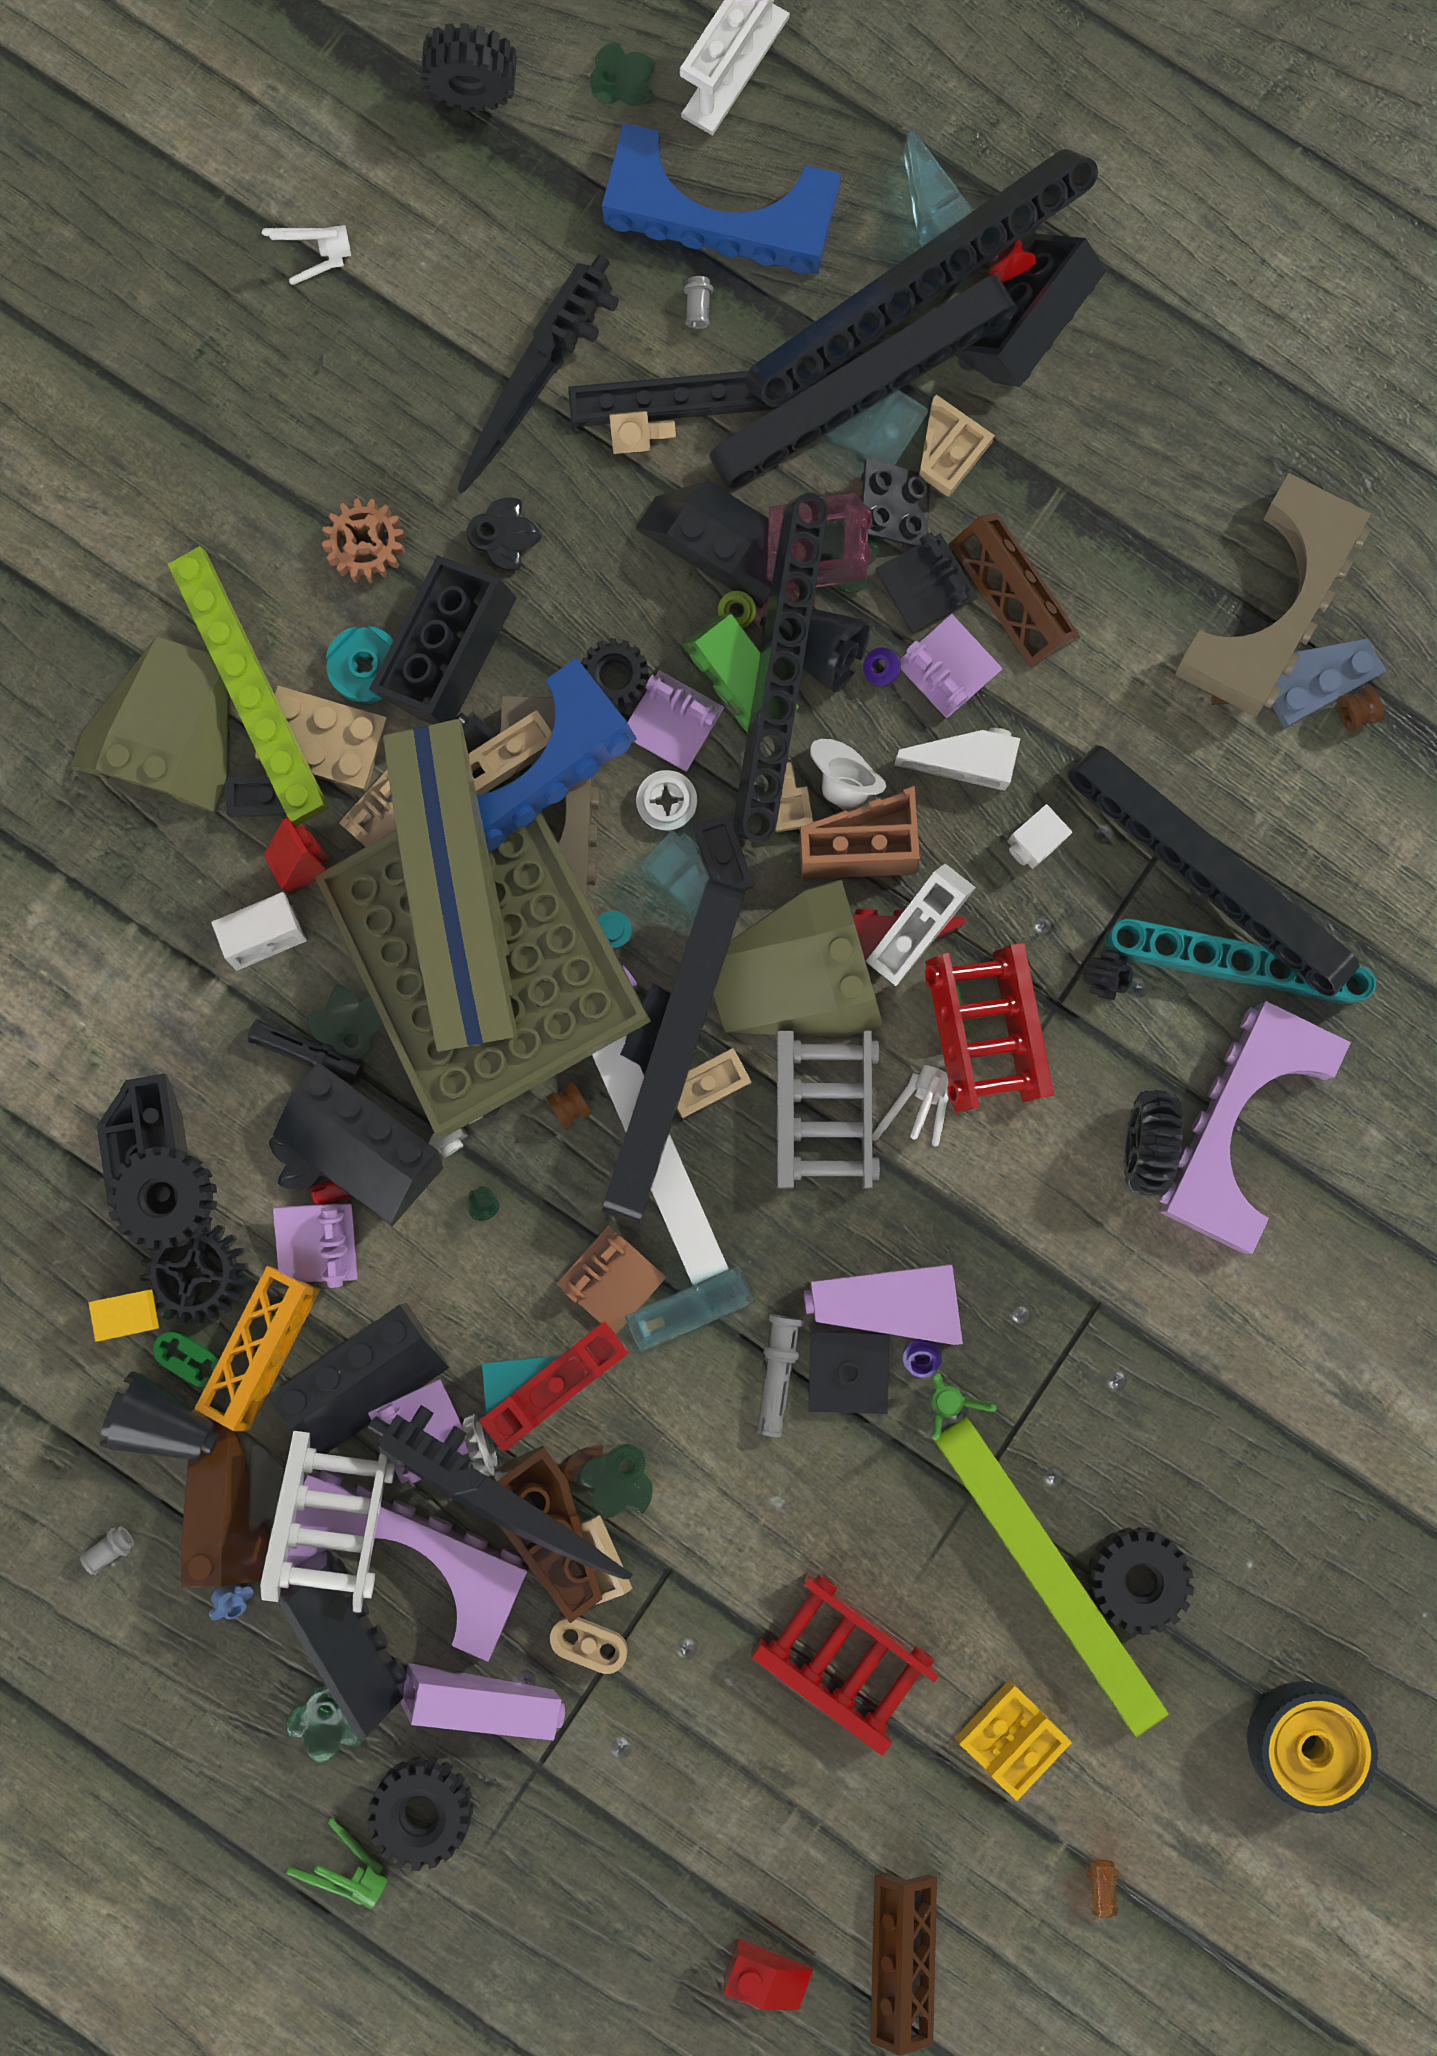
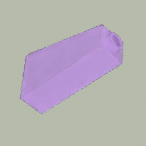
M950 1264L809 1281L810 1290L803 1291L806 1314L813 1313L816 1322L952 1345L963 1344L953 1267Z
M408 1663L406 1671L407 1680L404 1681V1698L401 1700V1705L411 1725L552 1741L555 1739L556 1728H561L563 1725L565 1705L561 1703L562 1700L554 1689Z

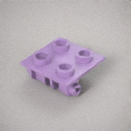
M953 614L947 617L920 642L915 641L906 650L907 654L900 659L901 670L946 719L1003 670Z
M659 670L656 676L652 675L645 686L647 691L629 719L628 724L637 738L634 743L687 772L725 707Z
M352 1203L273 1207L277 1261L280 1272L303 1282L327 1281V1287L330 1288L342 1286L343 1280L358 1279Z
M441 1379L368 1412L371 1421L377 1416L391 1424L398 1414L410 1422L420 1405L434 1413L423 1431L439 1441H445L454 1425L463 1430L462 1423ZM465 1439L457 1450L462 1455L468 1453ZM396 1463L395 1471L401 1484L409 1480L411 1483L421 1480L420 1477Z

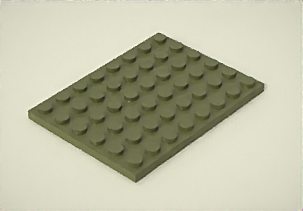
M517 772L487 793L512 783L522 776L521 772ZM541 811L536 814L535 819L529 825L516 829L505 838L498 848L488 851L510 954L506 956L514 994L510 996L518 1033V1036L437 1052L415 942L397 830L315 876L435 1135L440 1139L651 1022Z

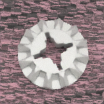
M663 770L649 775L641 783L636 796V805L641 819L653 829L670 832L684 827L695 815L697 794L693 784L687 777L675 771ZM664 786L668 787L671 798L684 800L672 804L670 816H666V811H664L662 805L650 803L662 799Z
M473 1414L465 1418L462 1425L463 1431L467 1433L465 1445L468 1449L469 1457L473 1461V1468L488 1477L494 1476V1467L497 1466L494 1444H489L487 1431L480 1424L477 1415Z

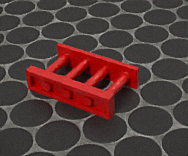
M1025 943L1012 944L994 951V961L952 967L950 953H944L925 961V981L931 990L948 1078L947 1095L949 1101L953 1104L954 1114L980 1108L978 1097L1019 1091L1022 1102L1054 1096ZM996 977L998 979L1001 999L959 1004L955 982ZM1002 1014L1005 1016L1008 1037L967 1043L963 1020ZM1011 1052L1016 1075L974 1081L971 1058Z
M806 1573L802 1580L804 1586L811 1590L810 1594L777 1640L772 1639L770 1643H767L760 1637L751 1650L752 1659L883 1756L892 1744L889 1733L886 1732L888 1728L886 1722L921 1673L933 1682L937 1680L939 1675L932 1666L935 1660L918 1646L910 1650L835 1594L838 1587L826 1577L818 1574L814 1578ZM826 1601L842 1613L843 1617L809 1664L804 1663L802 1667H799L789 1659L791 1655L789 1650L822 1603ZM858 1625L876 1640L842 1688L837 1687L833 1692L821 1683L824 1679L821 1674L855 1626ZM888 1649H890L908 1664L873 1713L868 1712L865 1716L853 1707L856 1703L854 1698Z

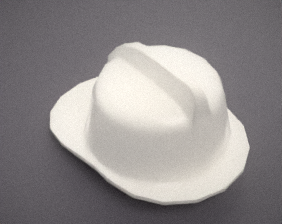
M818 739L810 746V755L823 772V796L843 811L848 813L862 808L868 804L873 795L882 793L885 790V781L873 771L853 748L833 739Z

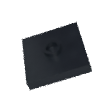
M810 1331L808 1411L888 1414L889 1334Z

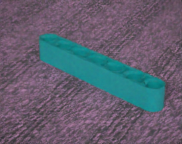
M1134 919L1119 921L1105 936L1107 951L1119 953L1120 956L1127 957L1129 961L1344 1005H1351L1369 998L1376 988V979L1373 973L1368 968L1360 966L1352 976L1359 983L1357 995L1352 994L1345 984L1335 996L1327 997L1314 990L1261 945ZM1118 930H1126L1132 935V948H1125L1119 944L1117 940ZM1156 938H1164L1170 943L1171 952L1169 956L1161 955L1156 950ZM1195 945H1200L1207 950L1209 959L1206 964H1202L1195 959L1193 955ZM1233 953L1241 954L1245 958V971H1239L1233 967L1231 962ZM1271 961H1277L1282 965L1284 969L1282 979H1277L1271 974Z

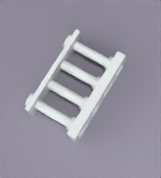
M724 0L680 67V77L698 87L681 113V118L713 136L789 19L790 13L773 4L774 0Z
M293 1431L260 1584L262 1600L278 1602L281 1588H289V1585L292 1584L354 1592L353 1612H361L363 1599L372 1598L375 1573L368 1572L385 1483L393 1482L396 1462L381 1453L378 1461L316 1453V1449L310 1448V1433ZM313 1469L375 1477L372 1497L365 1498L311 1491L309 1486L303 1485L305 1472L312 1473ZM305 1507L367 1514L365 1535L357 1536L303 1529L301 1524L295 1523L297 1510L304 1511ZM298 1545L361 1553L357 1575L295 1568L293 1563L287 1562L289 1549H297Z

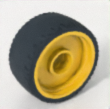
M1298 1681L1279 1686L1260 1700L1259 1705L1257 1704L1255 1711L1252 1713V1718L1249 1720L1247 1732L1248 1752L1258 1776L1274 1795L1290 1806L1302 1811L1326 1814L1327 1812L1333 1813L1353 1805L1355 1801H1358L1365 1794L1376 1774L1378 1744L1375 1733L1366 1716L1349 1698L1326 1685ZM1315 1735L1314 1747L1310 1751L1302 1752L1304 1741L1310 1736Z

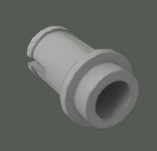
M690 277L688 284L684 286V293L687 294V319L685 324L689 328L704 329L710 325L709 299L710 295L713 294L714 288L710 285V280L707 277Z
M124 1527L110 1528L106 1532L107 1536L86 1552L80 1554L81 1564L91 1575H96L120 1555L127 1556L130 1553V1548L134 1546V1541Z

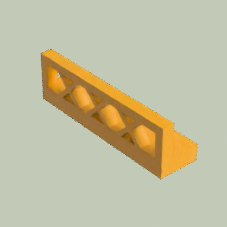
M266 1266L194 1409L232 1431H250L321 1289L308 1282L298 1281L273 1267ZM273 1279H276L289 1286L282 1302L270 1306L267 1291ZM264 1315L268 1329L263 1338L252 1342L249 1326L253 1319ZM246 1351L249 1367L245 1374L234 1378L231 1362L236 1354ZM228 1387L231 1402L225 1414L209 1405L217 1390Z

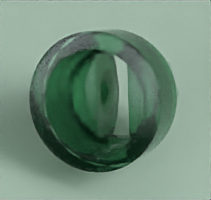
M479 1186L478 1189L471 1190L466 1197L467 1209L470 1216L475 1220H488L495 1216L499 1210L500 1205L496 1194L489 1187ZM485 1200L487 1204L480 1206L479 1202Z

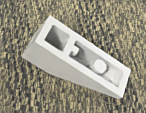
M990 728L989 731L980 730L899 749L894 766L1005 791L1011 782L1020 738L1012 737L1010 731L1001 728Z
M947 864L942 865L933 872L866 962L897 986L954 917L976 887Z

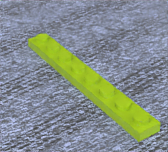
M199 546L168 563L170 571L287 817L297 826L328 809L326 800L207 552Z

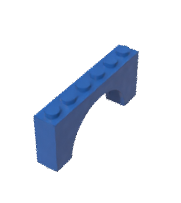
M623 123L602 203L604 224L620 232L632 230L644 233L654 240H664L666 238L678 241L692 249L704 247L717 250L726 257L742 256L751 258L758 264L765 266L777 264L789 267L792 271L799 274H808L810 272L819 274L839 194L841 173L805 165L796 185L787 195L774 204L749 212L732 213L717 211L690 200L671 183L664 172L659 158L661 151L660 131Z
M577 657L545 680L552 692L555 703V722L550 740L541 756L527 772L512 783L493 792L477 795L488 851L498 848L505 838L516 829L529 825L535 819L536 814L550 804L561 801L571 788L582 780H588L598 772L599 767L611 758L625 753L631 743L637 740L627 721Z

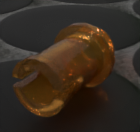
M1094 1860L1090 1863V1869L1087 1870V1877L1091 1880L1092 1914L1100 1918L1117 1916L1116 1880L1119 1878V1871L1115 1869L1114 1862L1110 1860Z

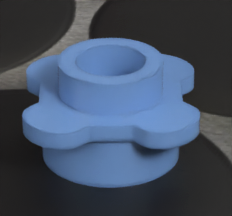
M240 1584L217 1588L211 1596L214 1609L209 1612L210 1618L214 1621L222 1617L231 1620L242 1615L247 1608L246 1603L248 1599L254 1594L252 1588L244 1587L242 1589Z

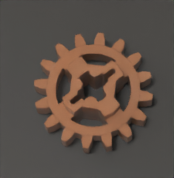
M359 498L354 500V508L349 509L342 503L340 508L343 514L337 516L330 513L329 518L333 523V527L327 526L322 529L324 535L329 538V540L322 542V547L325 552H329L326 558L330 565H338L337 571L342 577L350 571L351 578L356 583H358L361 575H365L369 583H373L374 574L377 572L384 578L388 577L385 569L388 565L394 568L399 567L395 554L405 555L403 545L398 543L406 540L404 531L398 529L401 526L398 516L390 517L391 511L386 504L378 510L374 499H370L367 507H363ZM385 528L388 531L387 547L381 541L382 537L385 535ZM341 536H344L346 539L343 553L340 550ZM355 537H357L358 539H363L365 541H367L370 538L372 544H370L369 542L366 543L364 541H361L358 544Z

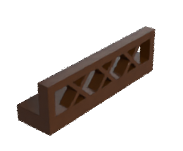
M998 513L978 517L948 543L1030 667L1037 666L1058 648L1068 646L1080 637ZM974 534L982 543L981 559L972 558L963 546ZM988 567L998 568L1002 573V590L994 589L988 583ZM1009 598L1019 599L1024 606L1022 621L1012 619L1008 613ZM1030 629L1039 630L1049 643L1037 654L1028 643Z
M888 1873L875 1875L870 2043L899 2056L933 2045L937 1877L929 1874L905 1880ZM922 1890V1903L917 1911H915V1891ZM920 1931L921 1944L916 1953H914V1939ZM920 1973V1986L915 1995H913V1981L917 1974ZM917 2015H919V2034L911 2037V2026Z

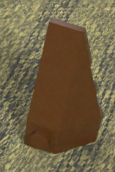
M212 1419L210 1420L216 1424L214 1432L220 1434L212 1455L204 1454L200 1461L188 1460L181 1541V1587H219L260 1581L271 1538L268 1525H265L258 1504L260 1500L257 1491L253 1489L246 1468L247 1461L237 1431H232Z
M544 1446L507 1461L494 1471V1476H489L492 1480L523 1498L584 1539L567 1478ZM500 1526L569 1623H572L603 1599L594 1568L557 1554Z

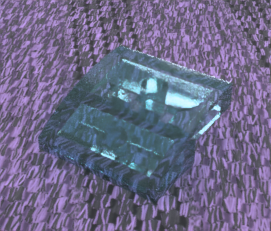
M897 390L823 436V439L826 442L855 453L859 462L864 463V460L867 458L894 466L928 414V411L923 405Z

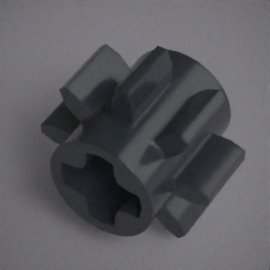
M1102 950L1101 958H1091L1084 970V980L1088 985H1091L1089 993L1096 994L1098 997L1115 1000L1116 992H1126L1133 980L1132 968L1126 964L1128 958L1107 950Z

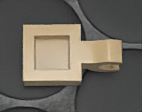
M647 411L610 414L613 454L651 451L650 439L676 437L674 420L648 422Z
M788 762L786 766L776 827L777 833L799 829L804 825L814 822L808 787L796 788L794 767L791 762Z

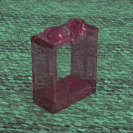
M855 493L824 497L823 499L828 506L827 520L845 517L844 558L820 561L816 587L867 580V565L871 564L872 559L871 549L868 544V529L872 527V514L869 506L865 505ZM801 503L799 506L800 518L807 523L812 519V510L805 503ZM786 504L769 507L767 579L770 582L773 579L783 512ZM795 542L792 547V553L796 560L798 542ZM789 581L786 585V592L799 590L795 582Z

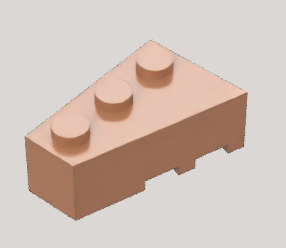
M915 786L904 789L903 793L881 800L879 798L871 801L869 805L851 812L843 811L802 826L799 839L801 879L916 874L920 855Z

